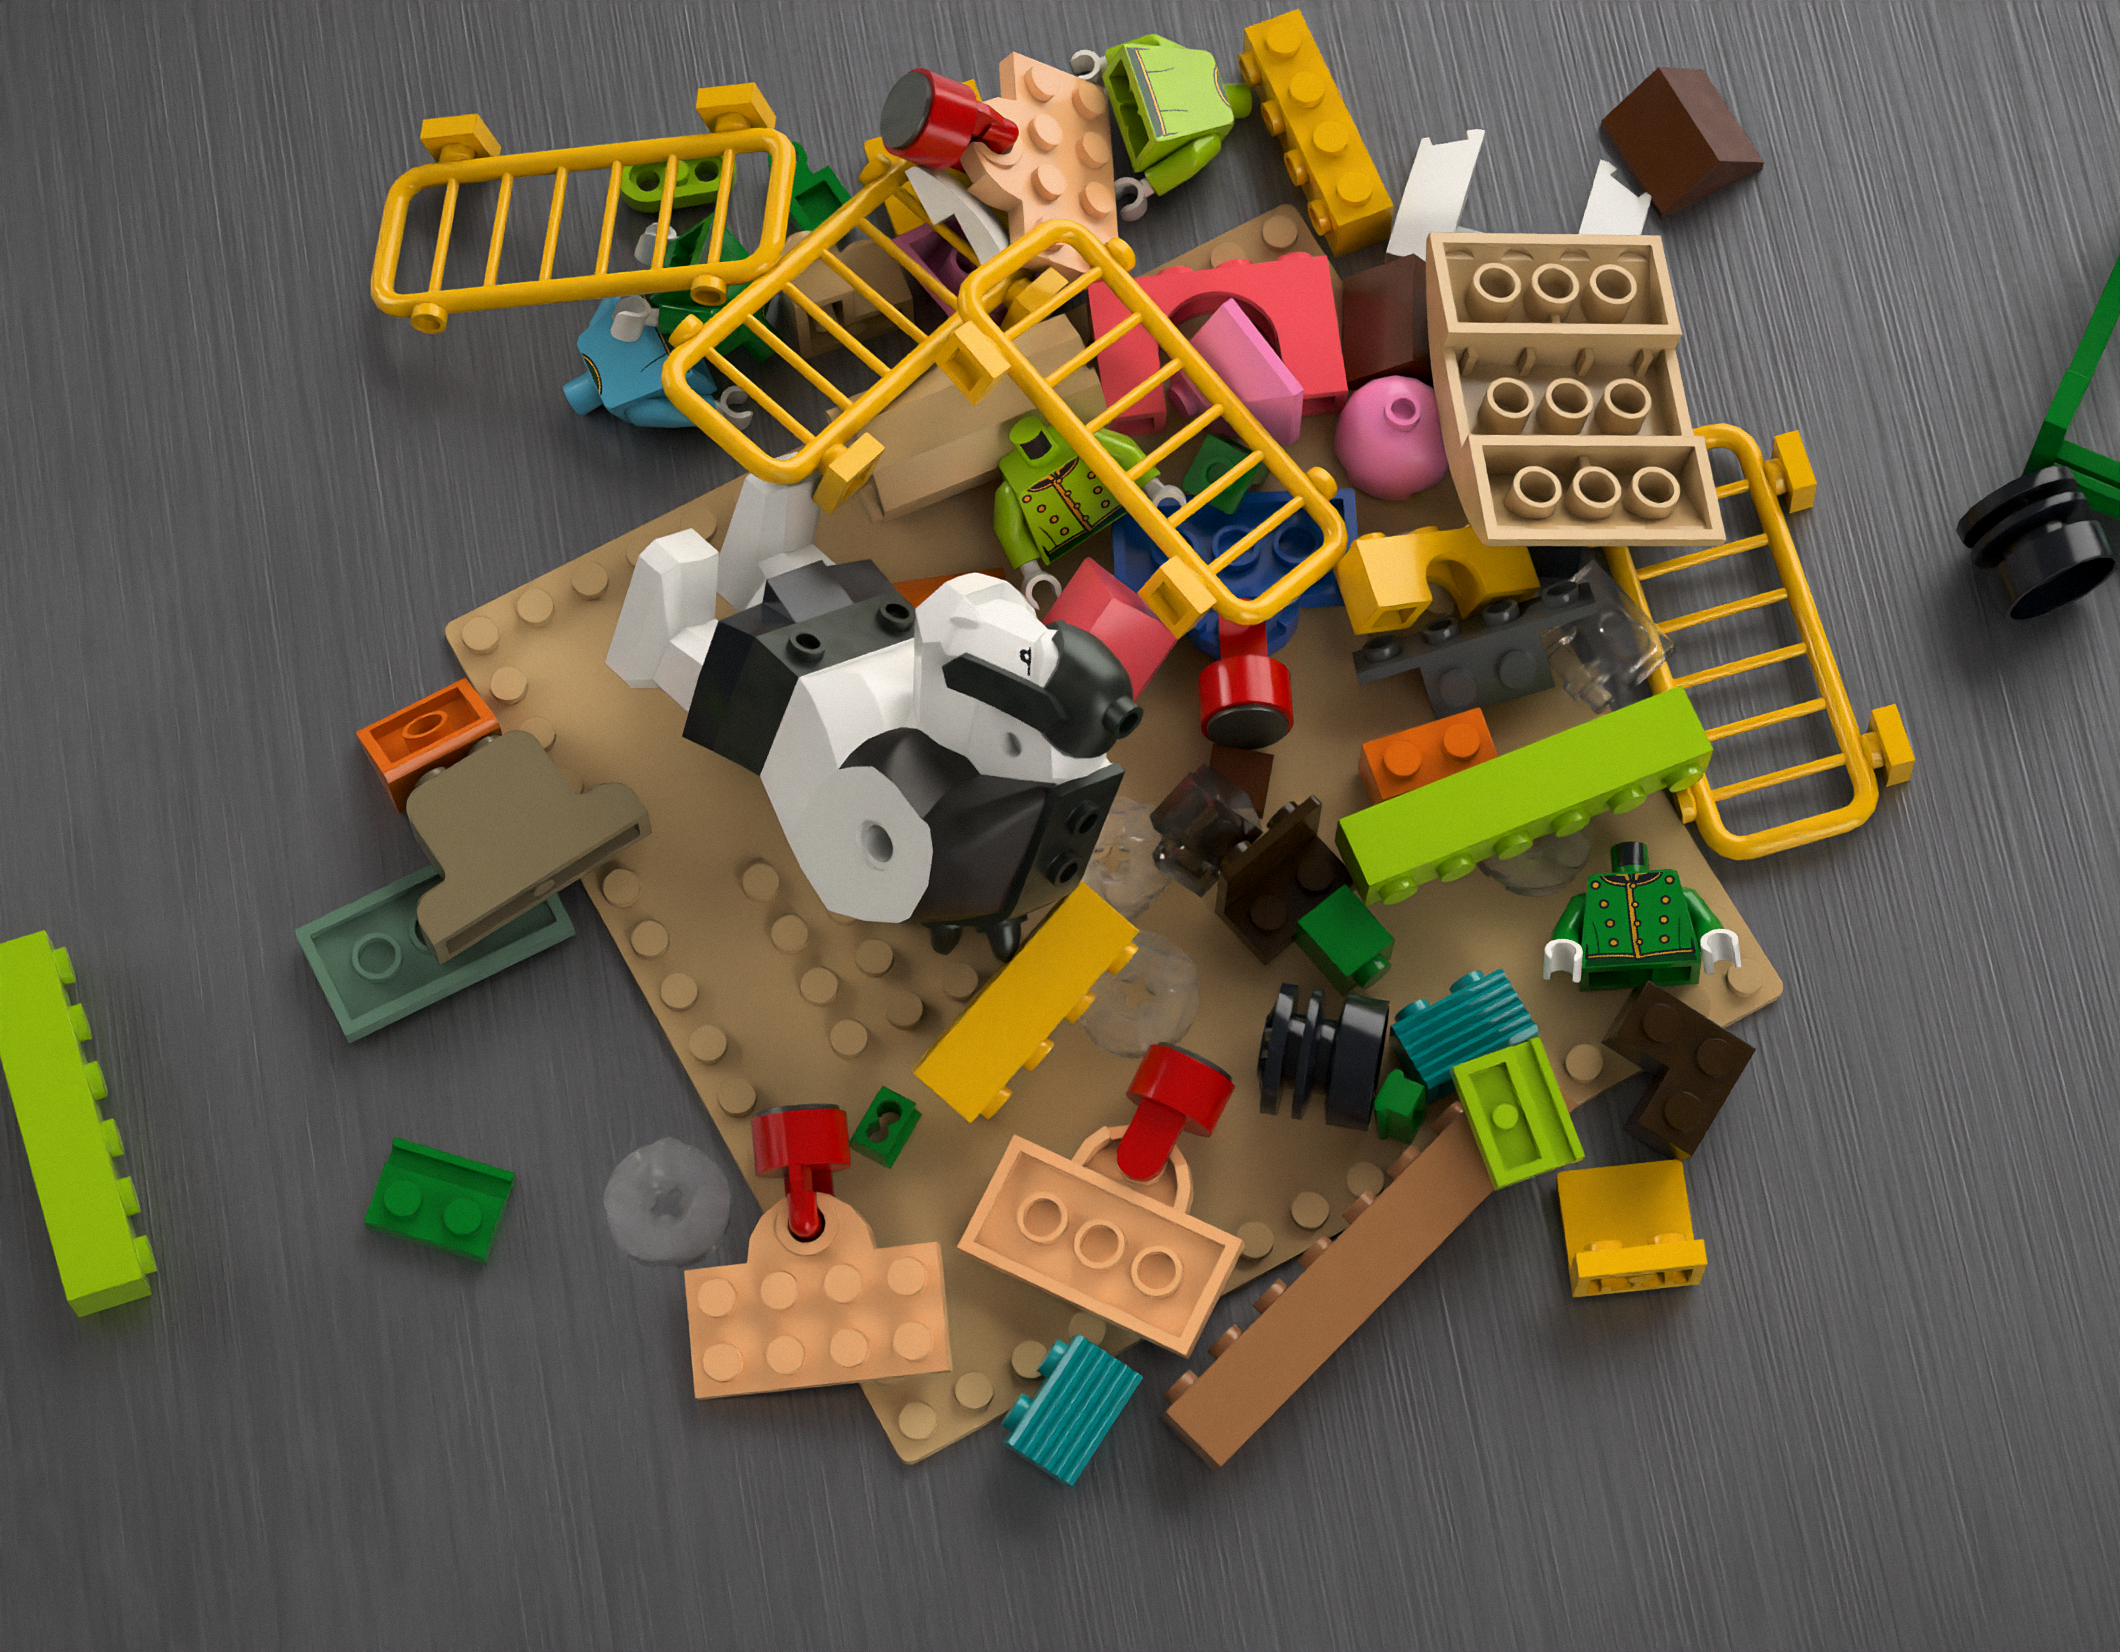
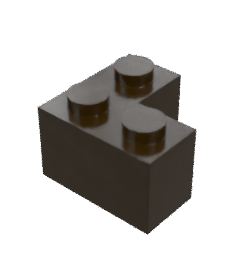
M1650 981L1634 988L1601 1041L1608 1048L1654 1076L1622 1130L1669 1160L1678 1159L1682 1161L1692 1157L1756 1048Z

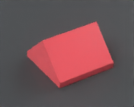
M1090 557L1085 558L1041 622L1045 626L1054 621L1064 620L1067 624L1083 629L1100 639L1121 661L1129 674L1133 687L1134 702L1137 701L1178 642V639L1138 594Z

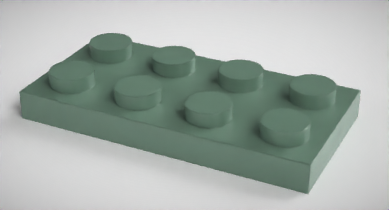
M432 864L293 931L350 1044L576 935L574 926L557 893L442 965L438 963L427 947L417 919L418 900L420 897L443 881Z

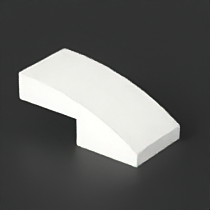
M915 165L905 171L933 225L949 222L957 218L981 265L1010 245V236L995 214L986 204L966 191L968 187L948 171L938 172L920 165Z

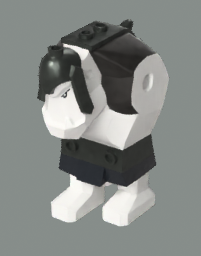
M793 452L774 459L788 460L794 457L798 452ZM817 469L800 482L787 485L765 482L750 473L745 478L720 555L715 548L690 528L653 540L638 556L606 657V665L630 688H660L688 713L682 737L743 766L761 778L802 871L828 911L864 921L887 923L920 922L922 926L929 928L933 950L941 955H948L956 947L962 936L964 926H975L977 933H986L994 957L1003 963L1010 962L1018 950L1021 938V923L1028 919L1027 914L1071 894L1083 878L1125 774V770L1118 762L1112 764L1107 760L1106 753L1116 743L1117 739H1123L1130 735L1137 728L1143 717V709L1133 701V687L1129 674L1115 654L1091 633L1074 625L1067 624L1064 620L1054 621L1044 626L1037 619L1035 609L1027 602L1023 594L1005 580L977 572L962 575L945 582L922 604L915 608L895 589L871 559L836 565L814 545L821 507L812 500V497L823 478ZM716 593L739 613L719 621L716 620Z

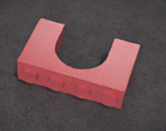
M1293 252L1285 254L1273 262L1252 264L1251 261L1246 259H1233L1219 264L1214 269L1192 271L1191 268L1186 266H1174L1165 268L1154 276L1133 278L1176 328L1195 317L1214 314L1223 303L1233 298L1303 387L1304 396L1301 417L1339 413L1345 407L1348 386L1327 255L1312 257L1311 254L1306 252ZM1101 278L1098 282L1087 286L1086 309L1092 344L1132 315V313ZM1141 323L1093 358L1095 371L1101 383L1107 409L1160 370L1159 352L1161 346ZM1163 383L1112 420L1110 427L1106 429L1128 435L1129 437L1165 433L1167 410Z

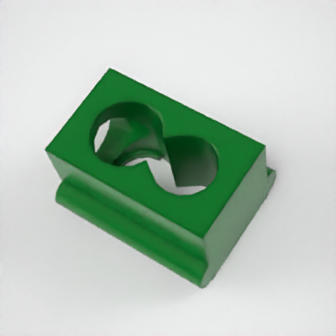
M1395 1069L1389 1073L1373 1103L1376 1132L1381 1140L1391 1137L1411 1146L1427 1116L1425 1086L1404 1078L1403 1071Z
M882 1086L849 1140V1146L861 1155L891 1169L922 1114L917 1111L915 1102ZM893 1112L900 1117L897 1122L888 1124L889 1133L884 1141L873 1142L869 1139L872 1134L880 1131L879 1117H882L883 1114Z

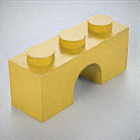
M1471 524L1460 529L1440 531L1437 526H1426L1414 530L1408 535L1386 537L1382 532L1369 533L1354 540L1350 545V549L1333 569L1355 635L1410 628L1433 601L1427 581L1442 586L1453 596L1462 619L1482 614V610L1486 606L1500 600L1513 599L1518 603L1531 599L1541 587L1527 546H1484L1475 534Z

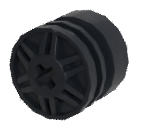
M2067 466L2044 468L2007 483L1971 507L1958 522L1956 532L1966 547L1973 548L1970 555L1973 563L1979 569H1994L1988 576L1986 586L2004 619L2009 623H2024L2038 619L2070 605L2105 582L2119 566L2120 556L2103 526L2097 520L2081 521L2087 515L2090 503L2082 492H2076L2079 483Z
M1283 982L1278 998L1269 1015H1267L1261 1040L1257 1066V1077L1261 1094L1260 1113L1277 1115L1283 1089L1287 1088L1294 1090L1291 1118L1301 1120L1307 1111L1312 1094L1325 1095V1121L1327 1125L1368 1131L1384 1052L1390 1001L1348 994L1338 1020L1326 1019L1324 989L1314 988L1307 1015L1297 1014L1299 985Z

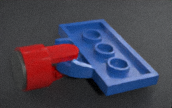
M1354 488L1337 489V495L1329 501L1346 524L1348 534L1346 553L1350 549L1351 543L1358 538ZM1288 491L1247 492L1235 514H1226L1207 503L1175 529L1200 558L1209 565L1292 500L1293 496ZM1185 495L1186 503L1192 500L1195 496ZM1169 497L1161 500L1157 508L1168 518L1179 510L1181 505L1176 499ZM1301 507L1217 573L1216 576L1237 598L1244 601H1252L1318 550L1324 541L1323 533L1315 521ZM1126 513L1111 523L1114 576L1137 594L1157 569L1167 562L1169 558L1129 513ZM1333 569L1276 615L1257 625H1239L1224 619L1211 608L1198 624L1185 634L1198 650L1219 660L1207 666L1198 677L1201 731L1207 739L1221 747L1253 750L1270 746L1280 741L1291 731L1294 725L1290 671L1283 663L1269 658V656L1286 646L1296 631L1300 608L1345 606Z

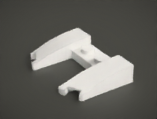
M1468 130L1465 135L1466 140L1432 145L1429 137L1421 139L1386 250L1385 263L1413 253L1426 261V239L1429 232L1484 233L1460 227L1459 224L1484 141L1485 130ZM1600 159L1579 234L1642 235L1652 196L1645 192L1638 198L1614 179L1617 168L1611 163Z

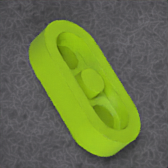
M723 156L680 160L672 209L717 201ZM736 161L734 163L730 193L737 181ZM667 162L624 166L620 194L629 207L645 213L660 211ZM706 171L717 174V177L709 182L698 179V176ZM645 181H655L659 184L652 191H643L639 188Z

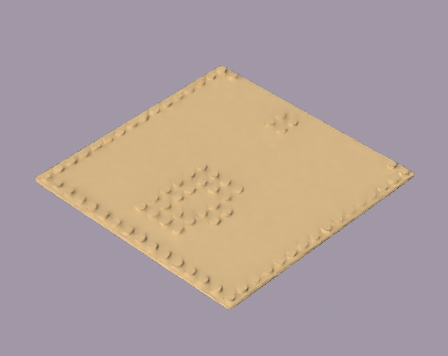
M1282 204L1138 277L1154 276L1159 271L1174 266H1186L1191 268L1192 271L1214 269L1219 264L1233 259H1246L1251 261L1252 264L1273 262L1279 257L1293 252H1306L1311 254L1312 257L1324 256L1325 254L1297 209L1293 205ZM1328 260L1342 348L1343 282ZM1085 303L1065 313V315L1079 333L1085 348L1091 345V337ZM1213 314L1190 319L1178 326L1177 329L1190 341ZM1162 347L1159 352L1160 369L1172 361ZM1094 359L1086 363L1087 369L1093 367L1095 369ZM1170 377L1163 382L1167 410L1165 433L1130 437L1146 456L1195 420L1193 417L1185 419L1171 402L1168 395ZM1348 390L1346 404L1356 390ZM1341 412L1301 417L1299 440L1290 446L1280 445L1304 473L1313 467H1321L1333 477L1337 489H1355L1358 538L1374 532H1382L1386 537L1408 535L1412 531L1426 526H1437L1440 531L1460 529L1470 524L1459 500L1450 468L1437 486L1431 490L1428 487L1421 492L1412 493L1411 499L1401 501L1374 498L1354 487L1346 477L1347 470L1340 463L1339 456L1336 460L1333 450L1335 428ZM1203 429L1155 465L1161 473L1157 479L1163 486L1172 485L1179 488L1184 495H1193L1182 488V481L1208 435ZM1229 437L1250 449L1242 438ZM804 444V445H802V446H800V447H798V448H796V449H794V450H792V451H790V452H788V453H786V454H784V455H787V454H790V453H793V452H799V451L802 450L806 445ZM1270 471L1264 484H1252L1248 492L1287 490ZM750 472L449 622L445 628L446 639L471 685L495 715L502 735L514 730L526 731L532 734L539 741L575 793L584 794L595 786L604 783H622L629 786L647 809L652 834L584 875L579 880L763 1213L785 1198L784 1178H763L755 1175L751 1120L757 1117L758 1112L789 1105L836 1104L839 1105L840 1110H844L847 1113L850 1140L882 1086L916 1103L917 1111L922 1116L891 1169L850 1148L851 1167L833 1173L835 1198L859 1211L872 1228L877 1248L938 1242L941 1244L953 1372L858 1383L896 1454L905 1464H915L1005 1416L1021 1393L1032 1398L1045 1378L1036 1370L1056 1339H1060L1067 1344L1073 1335L1080 1334L1113 1357L1144 1341V1339L960 1253L957 1246L1014 1134L1071 1160L1084 1140L1105 1125L1107 1128L1130 1125L1138 1106L1127 1098L1126 1091L1151 1044L1157 1045L1158 1042H1167L1192 1051L1226 1071L1232 1077L1231 1082L1235 1086L1211 1137H1202L1182 1130L1176 1142L1192 1174L1194 1198L1189 1215L1242 1239L1245 1244L1218 1299L1220 1300L1302 1256L1323 1234L1330 1240L1341 1235L1350 1226L1342 1215L1367 1189L1378 1197L1394 1181L1386 1170L1410 1147V1145L1391 1137L1386 1140L1378 1138L1374 1107L1368 1131L1327 1125L1325 1121V1095L1312 1094L1307 1111L1301 1120L1291 1118L1293 1089H1283L1277 1115L1260 1113L1261 1094L1257 1077V1066L1261 1040L1267 1015H1269L1278 998L1283 982L1299 985L1297 1014L1307 1015L1314 988L1324 989L1326 1019L1338 1020L1348 994L1390 1001L1384 1052L1376 1091L1377 1097L1389 1073L1393 1070L1400 1069L1403 1071L1404 1078L1411 1080L1389 1044L1390 1026L1396 1023L1395 1015L1404 1007L1417 1000L1427 999L1431 1005L1451 994L1449 991L1451 985L1470 972L1481 970L1484 976H1487L1501 968L1538 1027V1036L1541 1039L1558 1086L1578 1104L1575 1107L1577 1108L1645 1071L1601 1043L1634 988L1579 992V983L1572 982L1573 975L1564 970L1552 972L1550 980L1543 979L1544 950L1550 942L1553 928L1571 897L1587 892L1588 876L1598 873H1612L1611 847L1630 841L1641 842L1647 845L1649 870L1672 869L1677 871L1682 887L1694 889L1721 921L1724 929L1731 930L1738 936L1741 958L1740 968L1735 969L1734 963L1731 961L1720 960L1713 963L1714 974L1706 975L1701 954L1699 984L1660 987L1661 989L1723 1028L1776 1001L1783 991L1782 980L1684 824H1682L1662 789L1646 795L1647 800L1629 812L1615 815L1612 813V810H1608L1590 817L1588 825L1568 836L1556 837L1555 833L1552 832L1532 840L1533 845L1515 857L1500 860L1497 855L1479 861L1475 863L1476 867L1470 873L1457 880L1442 882L1439 877L1417 886L1418 890L1415 894L1399 903L1384 905L1381 900L1366 906L1395 939L1391 959L1388 961L1391 964V968L1370 988L1362 990L1357 985L1345 996L1338 992L1295 942L1264 966L1215 913L1219 873L1222 870L1219 866L1221 860L1240 842L1248 840L1252 845L1267 833L1269 829L1266 826L1269 820L1279 809L1291 801H1295L1300 805L1314 794L1322 803L1317 836L1344 863L1334 842L1338 820L1371 807L1358 772L1362 743L1436 721L1420 667L1360 685L1352 652L1362 650L1368 641L1380 636L1395 635L1398 638L1422 632V628L1426 624L1445 617H1454L1457 620H1462L1453 596L1442 586L1427 581L1433 601L1408 629L1355 635L1345 606L1300 608L1296 631L1286 646L1269 656V658L1283 663L1290 671L1294 716L1293 728L1280 741L1264 748L1251 750L1274 755L1263 819L1202 809L1212 747L1215 743L1207 739L1201 731L1198 677L1207 666L1219 660L1198 650L1186 635L1178 640L1135 702L1143 709L1141 722L1130 735L1123 739H1117L1116 743L1106 753L1107 760L1112 764L1118 762L1125 770V774L1082 878L1084 883L1140 931L1132 940L1139 948L1129 962L1115 976L1105 970L1090 987V990L1097 996L1087 1010L1073 1024L1063 1018L1048 1035V1038L1055 1044L1045 1058L1031 1072L1021 1066L1006 1083V1086L1013 1092L1003 1106L989 1120L979 1114L972 1123H969L914 1075L911 1068L1003 964V962L994 957L986 933H977L975 926H964L962 936L956 947L948 955H941L933 950L929 928L922 926L920 922L887 923L864 921L828 911L802 871L761 778L743 766L682 737L688 713L660 688H630L605 663L638 556L653 540L690 528L705 539L720 555L745 478ZM1002 477L883 524L881 521L871 524L861 503L859 493L853 494L831 515L822 508L820 510L814 545L836 565L871 559L890 583L1001 567L1004 568L1007 582L1020 593L1021 584L1024 580L1021 570L1013 569L993 528L995 492L1004 482ZM1111 524L1048 566L1042 558L1038 559L1037 563L1041 571H1045L1055 577L1061 585L1062 592L1082 562L1088 557L1114 576ZM1046 580L1038 581L1032 588V597L1040 609H1035L1036 617L1040 622L1043 621L1057 600L1051 590L1049 581ZM1536 592L1532 598L1538 597L1540 595L1538 594V592ZM716 593V620L719 621L739 613ZM1559 626L1539 631L1555 687L1481 709L1498 756L1612 712ZM1356 889L1355 891H1353V893L1362 902L1360 895ZM1057 901L1027 914L1028 919L1021 923L1019 945ZM1457 1091L1435 1101L1432 1105L1426 1106L1427 1116L1412 1142L1421 1153L1439 1136L1430 1126L1456 1100L1461 1103ZM893 1112L883 1114L882 1117H879L880 1131L872 1134L869 1139L873 1142L884 1141L889 1133L888 1124L897 1122L900 1117Z

